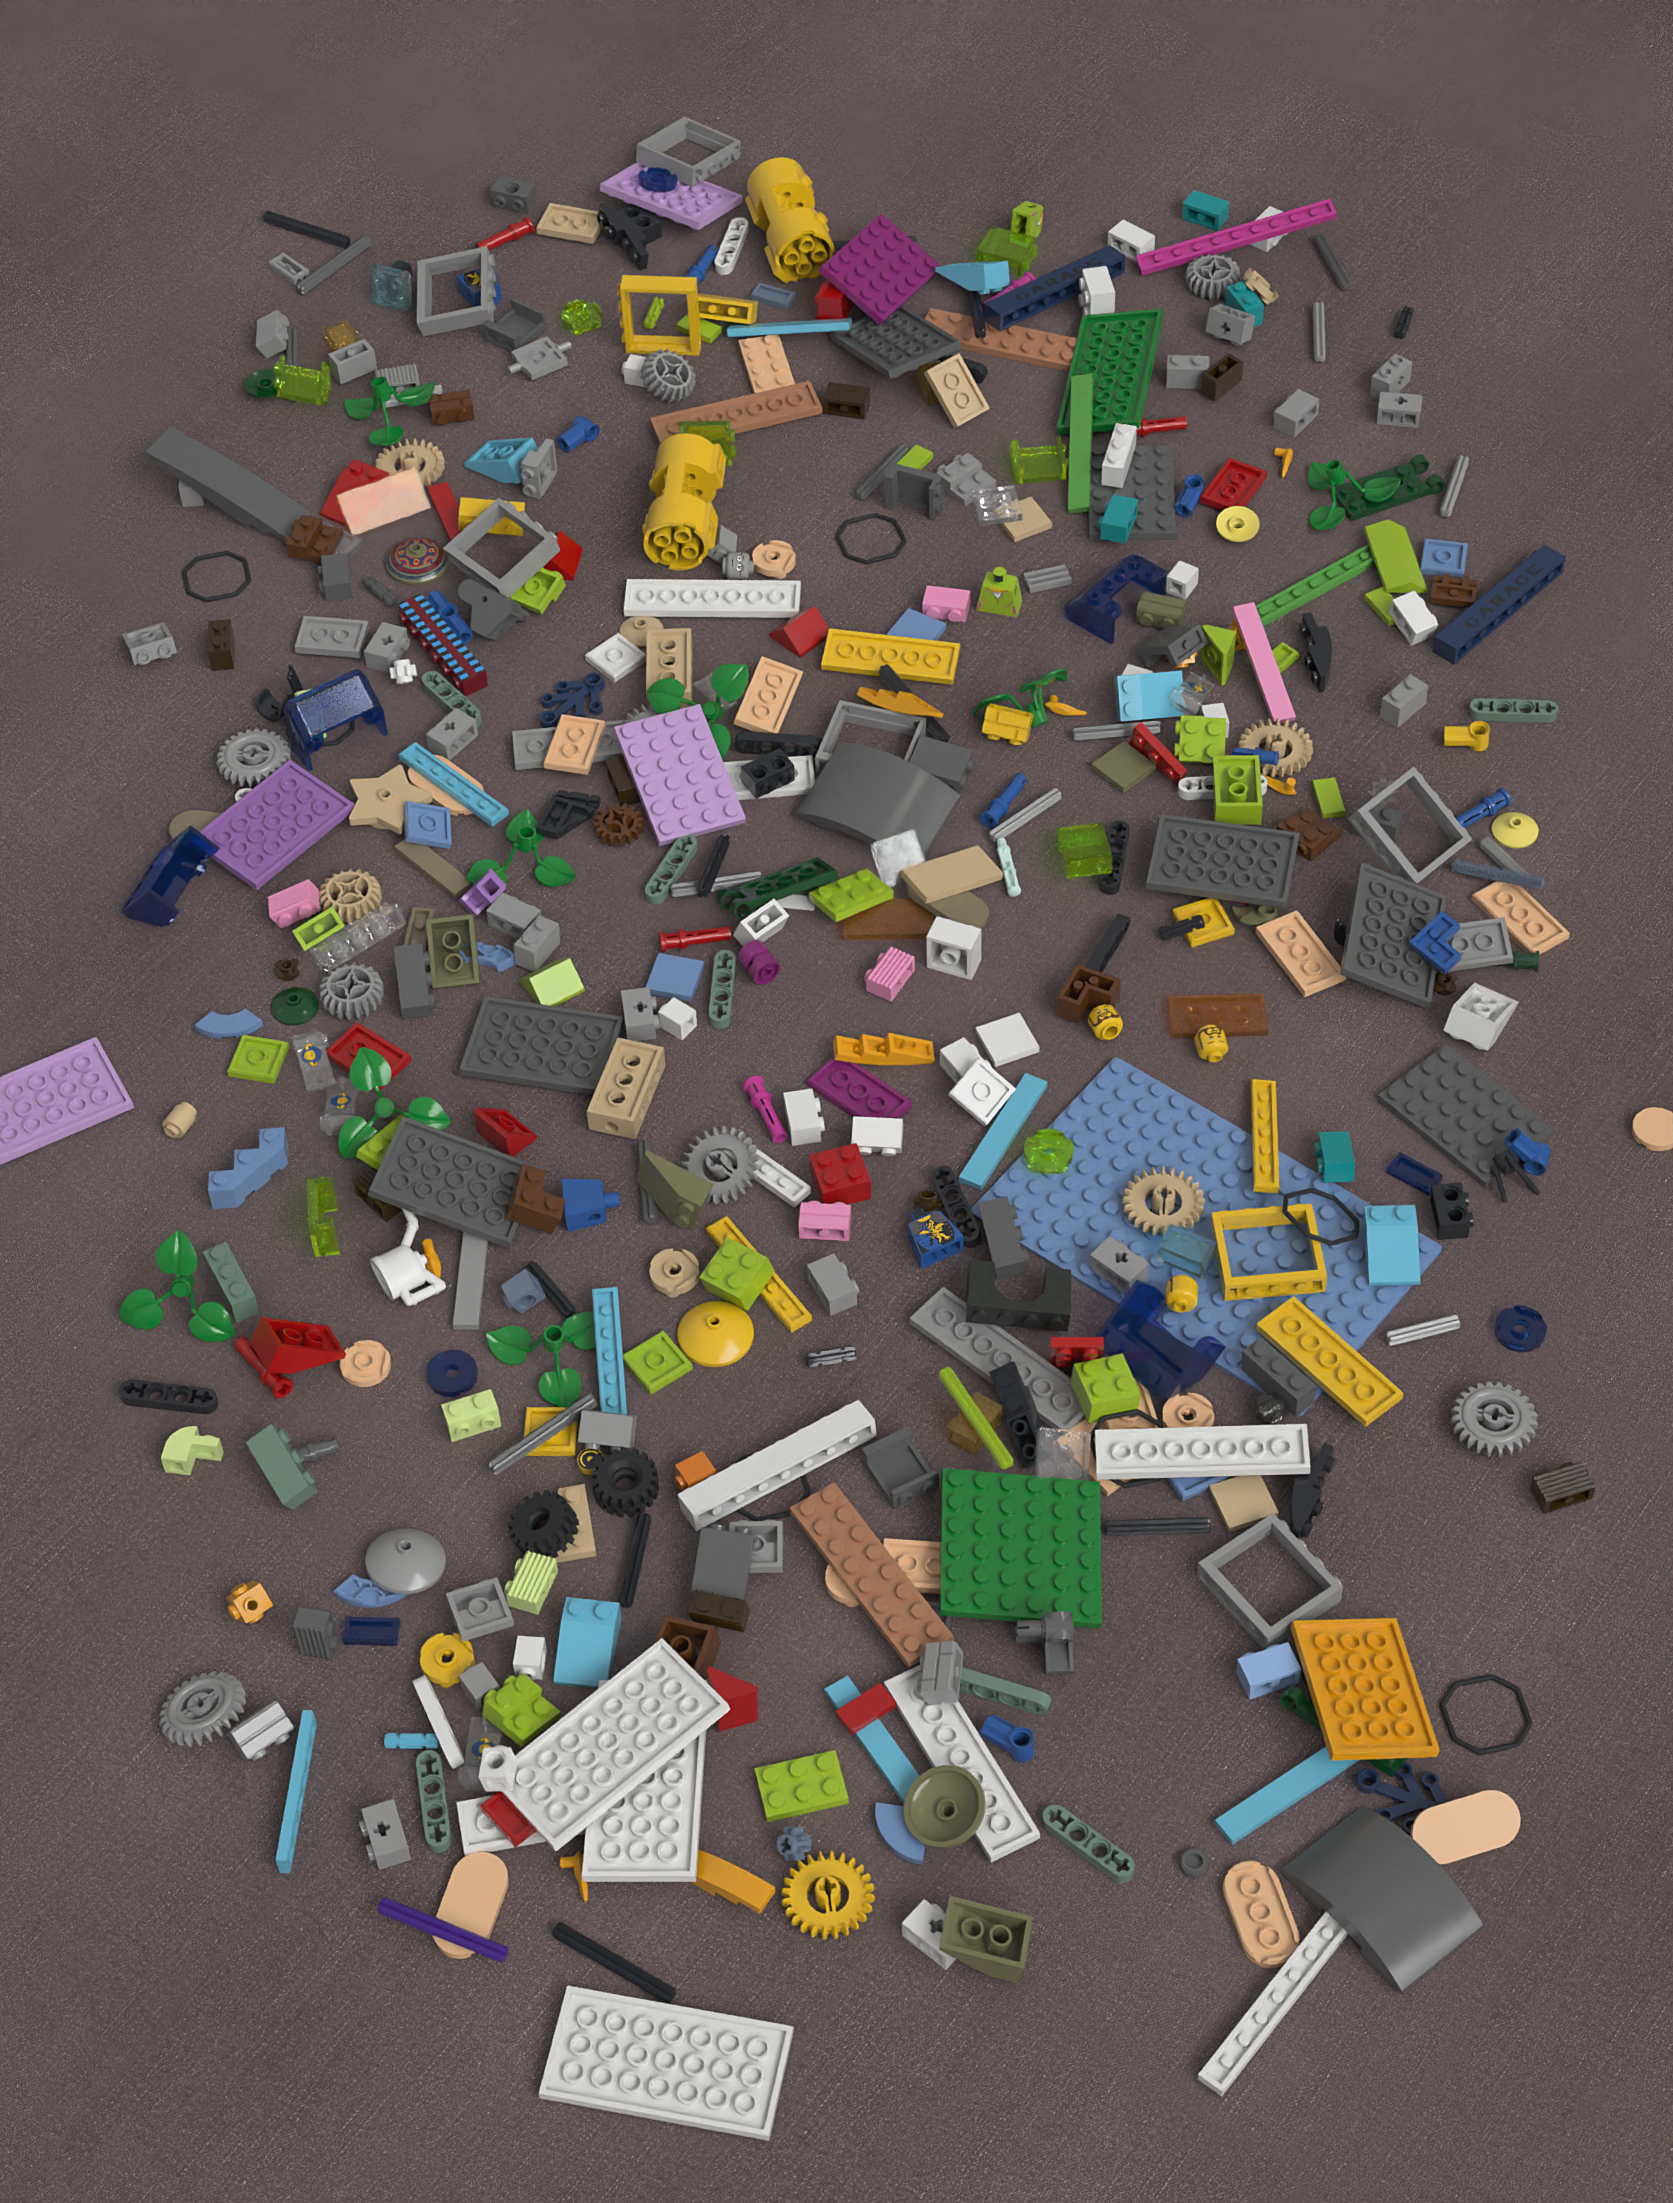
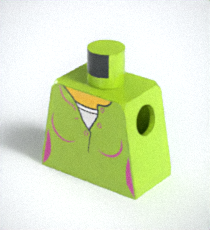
M1024 201L1013 209L1010 234L1011 245L1024 249L1030 248L1042 229L1044 213L1042 205Z
M996 567L993 572L989 571L986 573L977 604V611L1017 617L1022 604L1018 578L1014 575L1006 574L1005 568Z

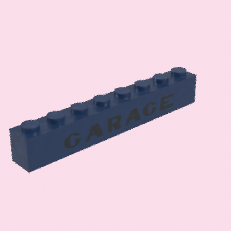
M1108 245L985 302L984 320L998 331H1002L1081 294L1079 278H1082V269L1107 266L1111 279L1125 272L1126 256L1111 245Z
M1545 544L1540 549L1533 551L1527 560L1520 562L1515 570L1507 573L1503 580L1497 585L1494 584L1484 596H1480L1472 606L1465 608L1459 617L1452 619L1447 627L1435 634L1433 638V652L1453 665L1456 664L1560 576L1564 570L1566 557Z

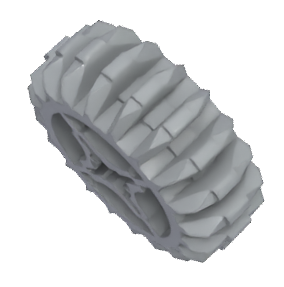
M1207 254L1205 257L1200 255L1199 259L1194 258L1193 262L1189 263L1185 274L1189 291L1194 292L1195 296L1201 295V298L1208 297L1209 300L1211 298H1216L1217 300L1219 297L1225 298L1226 286L1240 282L1241 277L1239 267L1235 261H1232L1231 258H1225L1224 255L1217 256V254Z
M668 348L664 351L661 349L656 352L653 351L646 357L640 370L642 372L640 378L644 380L643 385L648 386L647 392L652 391L654 397L659 396L661 401L666 399L668 403L672 401L677 403L680 400L686 399L693 391L696 382L694 380L696 374L692 372L693 367L688 366L689 360H683V355H676V351L670 353Z
M355 962L351 966H347L344 963L342 968L335 966L334 972L328 971L327 977L322 978V984L319 988L320 1000L325 1010L329 1011L331 1016L337 1015L340 1020L344 1017L349 1021L352 1017H356L359 1020L361 1015L368 1017L369 1011L376 1012V1006L381 1005L382 998H384L383 981H381L378 972H374L372 967L366 968L364 963L360 966H357Z

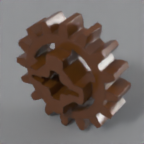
M615 803L613 808L606 805V811L600 809L599 816L594 817V832H596L597 839L602 838L603 844L610 841V846L613 847L615 843H618L622 847L623 842H627L630 845L632 838L638 840V834H643L644 823L641 812L636 811L635 806L627 808V803H624L622 807Z

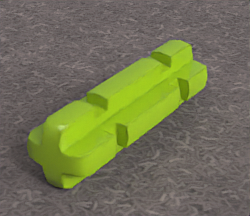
M655 297L643 321L644 328H649L650 330L654 328L664 306L663 298Z

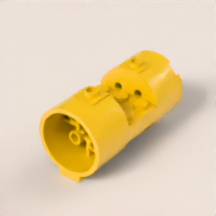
M780 157L767 160L753 170L747 182L749 195L745 200L754 224L767 233L768 246L764 250L774 275L787 284L790 281L797 282L798 279L809 278L811 280L821 276L822 274L818 271L834 255L835 248L828 232L826 216L822 212L818 213L814 210L815 198L811 179L804 173L799 163L789 158Z
M686 433L673 435L664 440L659 446L655 470H653L652 479L649 481L650 490L655 493L657 499L650 505L648 514H646L645 524L642 526L644 550L654 563L660 562L669 566L668 569L671 570L692 569L702 563L709 549L715 547L718 516L711 502L716 495L717 489L723 488L726 457L720 443L713 444L704 437Z

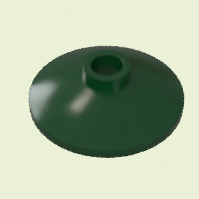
M274 369L255 371L245 381L247 393L256 398L274 397L280 394L286 387L285 376L280 371Z
M302 987L283 990L273 999L271 1004L274 1018L278 1022L290 1026L301 1025L310 1021L319 1009L317 996L311 990Z

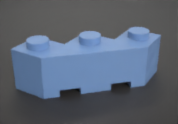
M284 1127L260 1129L258 1149L234 1150V1170L209 1172L208 1193L213 1209L239 1207L245 1202L247 1195L252 1191L256 1192L270 1180V1176L278 1169L281 1171L288 1165L289 1145Z

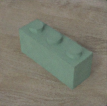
M224 1242L203 1251L207 1269L235 1322L238 1323L259 1314L256 1297L227 1243Z
M270 1424L248 1440L246 1444L282 1504L294 1510L318 1492L314 1485L316 1479L308 1469L305 1470L302 1462L304 1459L297 1449L291 1447L289 1443L291 1437L284 1428L279 1429Z

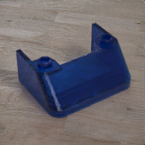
M360 669L352 670L290 699L284 706L292 750L308 771L313 770L310 754L318 751L324 744L323 734L362 716L366 724H375L383 736L388 735L384 710L367 676Z
M190 825L165 845L156 855L123 906L121 913L129 919L154 926H169L180 912L174 905L189 881L195 875L199 877L207 868V865H205L206 861L218 852L220 848Z

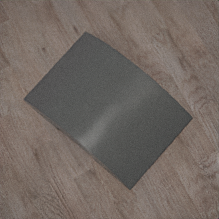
M840 742L798 808L796 816L834 833L839 830L874 846L876 852L910 867L920 864L961 797L951 787L932 774L900 757L870 746Z
M1364 1806L1281 1869V1873L1320 1912L1324 1909L1362 1947L1360 1953L1401 1994L1483 1928V1923L1465 1895L1434 1858L1394 1823Z

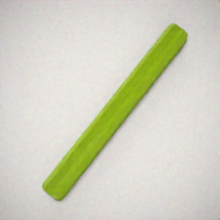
M945 1367L939 1371L940 1380L999 1467L1003 1470L1013 1465L1012 1456L952 1368Z

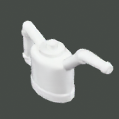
M402 1209L408 1223L401 1245L371 1258L370 1264L387 1296L391 1300L401 1297L407 1306L417 1305L418 1302L434 1294H439V1292L446 1288V1284L426 1269L427 1259L424 1254L420 1255L417 1251L413 1252L410 1248L415 1233L419 1228L418 1220L413 1212ZM425 1281L431 1284L430 1286L422 1290H419L413 1294L409 1292L423 1285Z

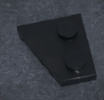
M553 795L536 826V833L558 840L594 815V807Z

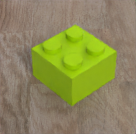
M727 1237L699 1278L708 1292L748 1312L775 1270L768 1257Z
M1123 1353L1074 1364L1070 1383L1088 1424L1098 1422L1099 1418L1104 1415L1138 1409L1141 1393Z

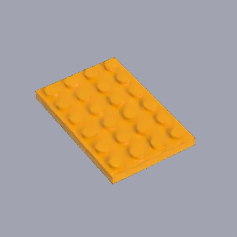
M1396 1618L1297 1620L1292 1622L1291 1632L1331 1761L1438 1756L1440 1749Z

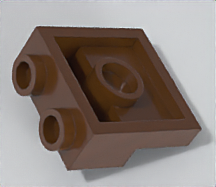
M301 515L299 520H294L291 535L287 534L285 536L284 546L287 548L289 557L322 563L321 556L334 555L344 536V532L341 528L323 525L321 518Z
M1308 807L1297 815L1291 813L1276 827V830L1300 833L1297 854L1310 862L1336 842L1342 833L1340 829Z

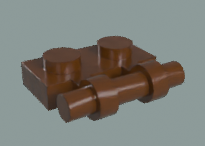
M1443 574V576L1434 575L1430 604L1462 608L1470 607L1475 603L1478 580L1470 579L1468 576L1458 578L1450 577V574Z

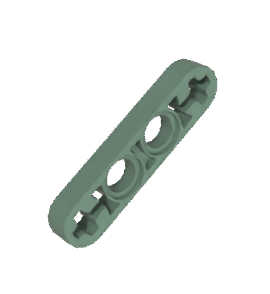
M428 671L422 675L424 691L449 714L455 709L453 707L455 704H463V707L456 709L465 714L468 713L470 717L476 719L477 728L481 725L480 710L440 673ZM442 692H450L448 696L439 695Z
M1477 698L1470 702L1469 716L1478 721L1550 723L1557 719L1559 707L1555 702L1549 700ZM1498 708H1505V709H1507L1508 711L1505 712V713H1502V712L1497 711L1496 709H1498ZM1525 708L1530 710L1531 712L1522 713L1519 710Z
M688 834L677 838L645 886V898L648 903L656 905L665 901L671 892L670 885L677 883L698 850L695 836ZM675 858L682 860L679 864H673L670 861ZM664 874H669L672 876L668 880H663L660 878Z
M721 950L714 958L709 1021L711 1026L718 1029L727 1027L731 1022L736 957L730 950ZM724 960H728L727 968H723ZM721 977H727L730 979L726 983H720L717 981ZM719 995L728 997L725 1001H717L715 998ZM718 1010H722L723 1015L721 1018H718Z
M962 1667L960 1692L1036 1715L1047 1714L1052 1701L1048 1694Z
M426 1750L421 1752L416 1759L424 1832L428 1848L435 1853H442L449 1849L452 1843L443 1768L439 1754L433 1750ZM432 1760L433 1774L428 1775L426 1761ZM435 1783L440 1786V1789L435 1794H428L425 1792L426 1786ZM433 1808H440L443 1811L442 1816L437 1819L429 1818L428 1813ZM440 1827L442 1838L441 1842L436 1843L435 1828Z
M1050 1805L1044 1810L1042 1824L1047 1832L1114 1881L1126 1883L1133 1878L1135 1863L1127 1853L1064 1807ZM1050 1816L1053 1818L1060 1816V1822H1050ZM1073 1830H1080L1085 1834V1838L1081 1841H1074L1070 1838L1069 1834ZM1102 1846L1108 1853L1100 1858L1092 1854V1849ZM1124 1864L1127 1865V1871H1117V1865L1120 1867Z

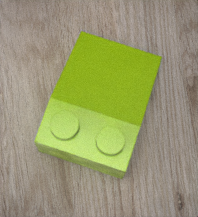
M1259 755L1213 756L1214 821L1238 825H1261L1263 804Z

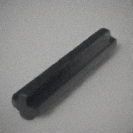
M534 1261L529 1262L524 1269L528 1270L538 1279L546 1297L563 1317H571L576 1312L575 1306L544 1270Z

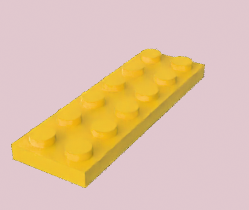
M829 628L821 667L822 670L880 676L878 673L880 667L888 664L901 679L953 685L960 653V643Z
M1291 1297L1256 1324V1330L1364 1427H1367L1403 1399L1404 1393L1296 1297Z

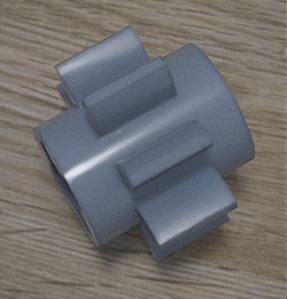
M802 1826L784 1827V1834L777 1836L778 1852L785 1856V1861L804 1860V1853L811 1851V1837L803 1831Z

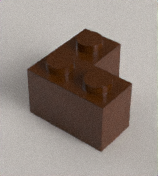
M1076 964L1057 997V1016L1079 1024L1088 1007L1094 1009L1104 1004L1115 1007L1120 999L1121 979Z
M524 1163L521 1165L513 1179L505 1219L552 1234L562 1218L565 1199L542 1191L546 1175L545 1170Z

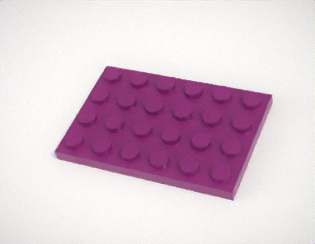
M880 214L824 263L818 272L876 323L882 325L937 274L935 267L941 265L906 236L903 231L898 229L888 218Z

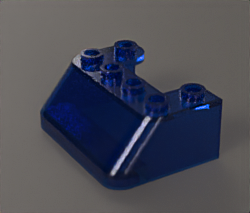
M1139 555L1127 556L1107 567L1065 604L1064 615L1069 621L1112 645L1115 637V620L1121 615L1122 606L1111 598L1131 581L1154 594L1166 596L1167 571Z
M1136 1280L1099 1329L1096 1337H1104L1103 1351L1108 1356L1123 1353L1133 1377L1157 1398L1168 1400L1202 1380L1226 1346L1215 1337L1204 1336L1190 1350L1156 1321L1166 1307L1165 1295L1154 1285Z

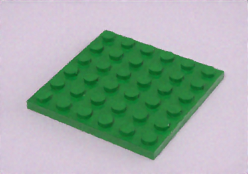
M942 1468L939 1615L1017 1622V1620H1041L1045 1613L1066 1611L1072 1612L1073 1627L1100 1629L1102 1625L1100 1482Z

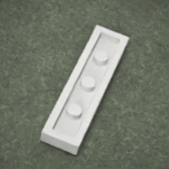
M757 1149L755 1154H758L760 1159L755 1163L760 1168L753 1171L757 1175L755 1180L795 1208L811 1193V1187ZM721 1150L737 1166L736 1155L728 1150Z

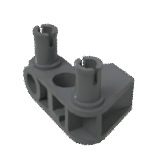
M467 578V580H464L459 585V598L472 605L470 629L486 638L497 641L516 621L523 623L527 621L523 616L529 617L528 611L521 608L520 604L476 580Z
M1048 1612L1041 1617V1620H1017V1627H1015V1635H1017L1015 1638L1016 1644L1040 1643V1645H1043L1045 1675L1073 1674L1074 1632L1072 1612Z

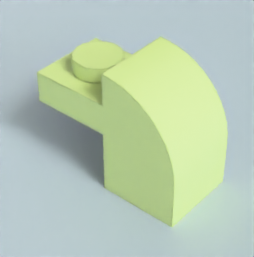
M189 1426L177 1430L168 1438L162 1452L161 1461L167 1473L191 1475L196 1458L221 1461L224 1452L220 1438L211 1435L200 1436L197 1426Z

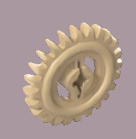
M406 438L405 446H402L400 441H398V448L389 445L390 452L388 449L383 448V454H378L379 459H376L375 466L389 472L391 488L395 486L396 490L403 488V491L408 489L414 491L417 487L423 489L424 485L430 486L431 482L437 481V477H440L445 469V460L442 451H439L437 446L433 447L431 442L426 447L424 439L418 445L416 438H414L413 444L410 445ZM400 462L401 469L399 471H396L395 468L397 464ZM424 462L425 467L420 471V464Z
M1268 718L1267 726H1264L1262 720H1259L1258 728L1254 723L1251 724L1250 729L1245 728L1244 734L1240 735L1238 747L1255 749V747H1260L1266 741L1265 750L1279 751V762L1277 766L1260 764L1262 775L1270 774V777H1275L1278 774L1279 777H1284L1286 773L1290 776L1293 774V771L1296 773L1300 772L1301 768H1305L1307 762L1311 760L1313 747L1312 740H1309V733L1304 734V728L1296 732L1297 723L1288 728V719L1281 726L1279 718L1275 725H1272L1271 719ZM1288 744L1292 752L1284 758L1286 745Z
M1164 1166L1161 1167L1160 1174H1157L1155 1168L1152 1167L1151 1176H1148L1146 1171L1142 1170V1180L1135 1174L1133 1182L1128 1181L1127 1188L1123 1191L1122 1204L1124 1205V1213L1128 1214L1127 1219L1132 1222L1134 1221L1136 1228L1143 1226L1142 1231L1145 1233L1151 1230L1154 1236L1158 1232L1161 1233L1162 1237H1166L1167 1233L1175 1236L1176 1231L1185 1233L1186 1228H1193L1194 1223L1199 1222L1200 1215L1204 1213L1205 1199L1202 1198L1203 1190H1199V1183L1192 1184V1175L1184 1180L1183 1170L1178 1176H1175L1174 1167H1172L1169 1174H1166ZM1162 1192H1164V1201H1165L1164 1214H1163V1198H1162ZM1152 1193V1210L1156 1214L1150 1212L1145 1204L1146 1198ZM1175 1195H1177L1181 1200V1208L1176 1213L1169 1215L1174 1211Z

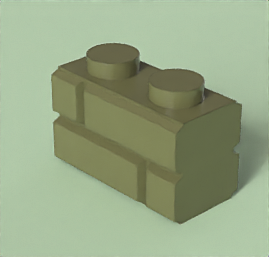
M1144 591L1137 606L1136 623L1162 629L1169 626L1182 625L1186 615L1187 601Z

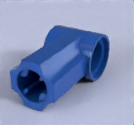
M578 416L573 421L572 427L557 437V444L565 453L570 452L585 440L588 442L595 440L600 428L584 416Z
M1191 474L1185 478V486L1174 506L1175 512L1180 517L1187 518V516H1191L1198 502H1200V496L1204 492V479L1202 476Z
M1518 1128L1511 1130L1509 1135L1505 1137L1504 1144L1525 1162L1524 1169L1526 1172L1532 1175L1544 1174L1551 1153L1550 1147L1544 1143L1532 1141Z
M994 1714L988 1716L980 1731L981 1737L1010 1752L1011 1757L1017 1762H1027L1033 1758L1035 1754L1034 1734L1029 1728L1016 1727ZM1025 1743L1027 1745L1019 1746L1017 1744Z

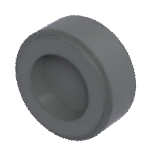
M1188 1849L1182 1854L1180 1869L1186 1877L1198 1879L1207 1873L1209 1860L1203 1851Z

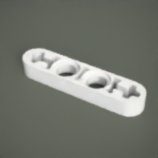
M734 218L730 222L715 258V271L718 274L727 275L734 269L749 232L748 221L745 218Z
M1260 774L1262 795H1264L1267 791V778ZM1213 776L1186 777L1181 779L1178 784V795L1184 800L1213 799V790L1205 788L1208 785H1213Z
M423 1675L413 1680L415 1689L451 1767L455 1769L466 1763L427 1676Z

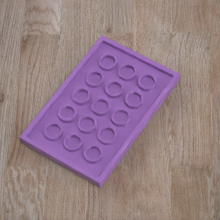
M289 760L192 837L191 841L192 845L258 890L349 816L355 804Z

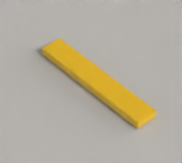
M1251 1079L1253 1192L1278 1194L1279 1161L1276 1081Z
M727 1216L706 1227V1233L719 1248L728 1237L756 1251ZM774 1272L759 1296L792 1333L811 1322L812 1315Z

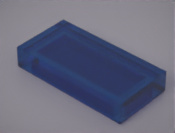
M1401 1152L1390 1163L1386 1171L1390 1176L1430 1196L1431 1186L1439 1184L1443 1174Z
M346 1616L343 1644L397 1646L400 1619Z

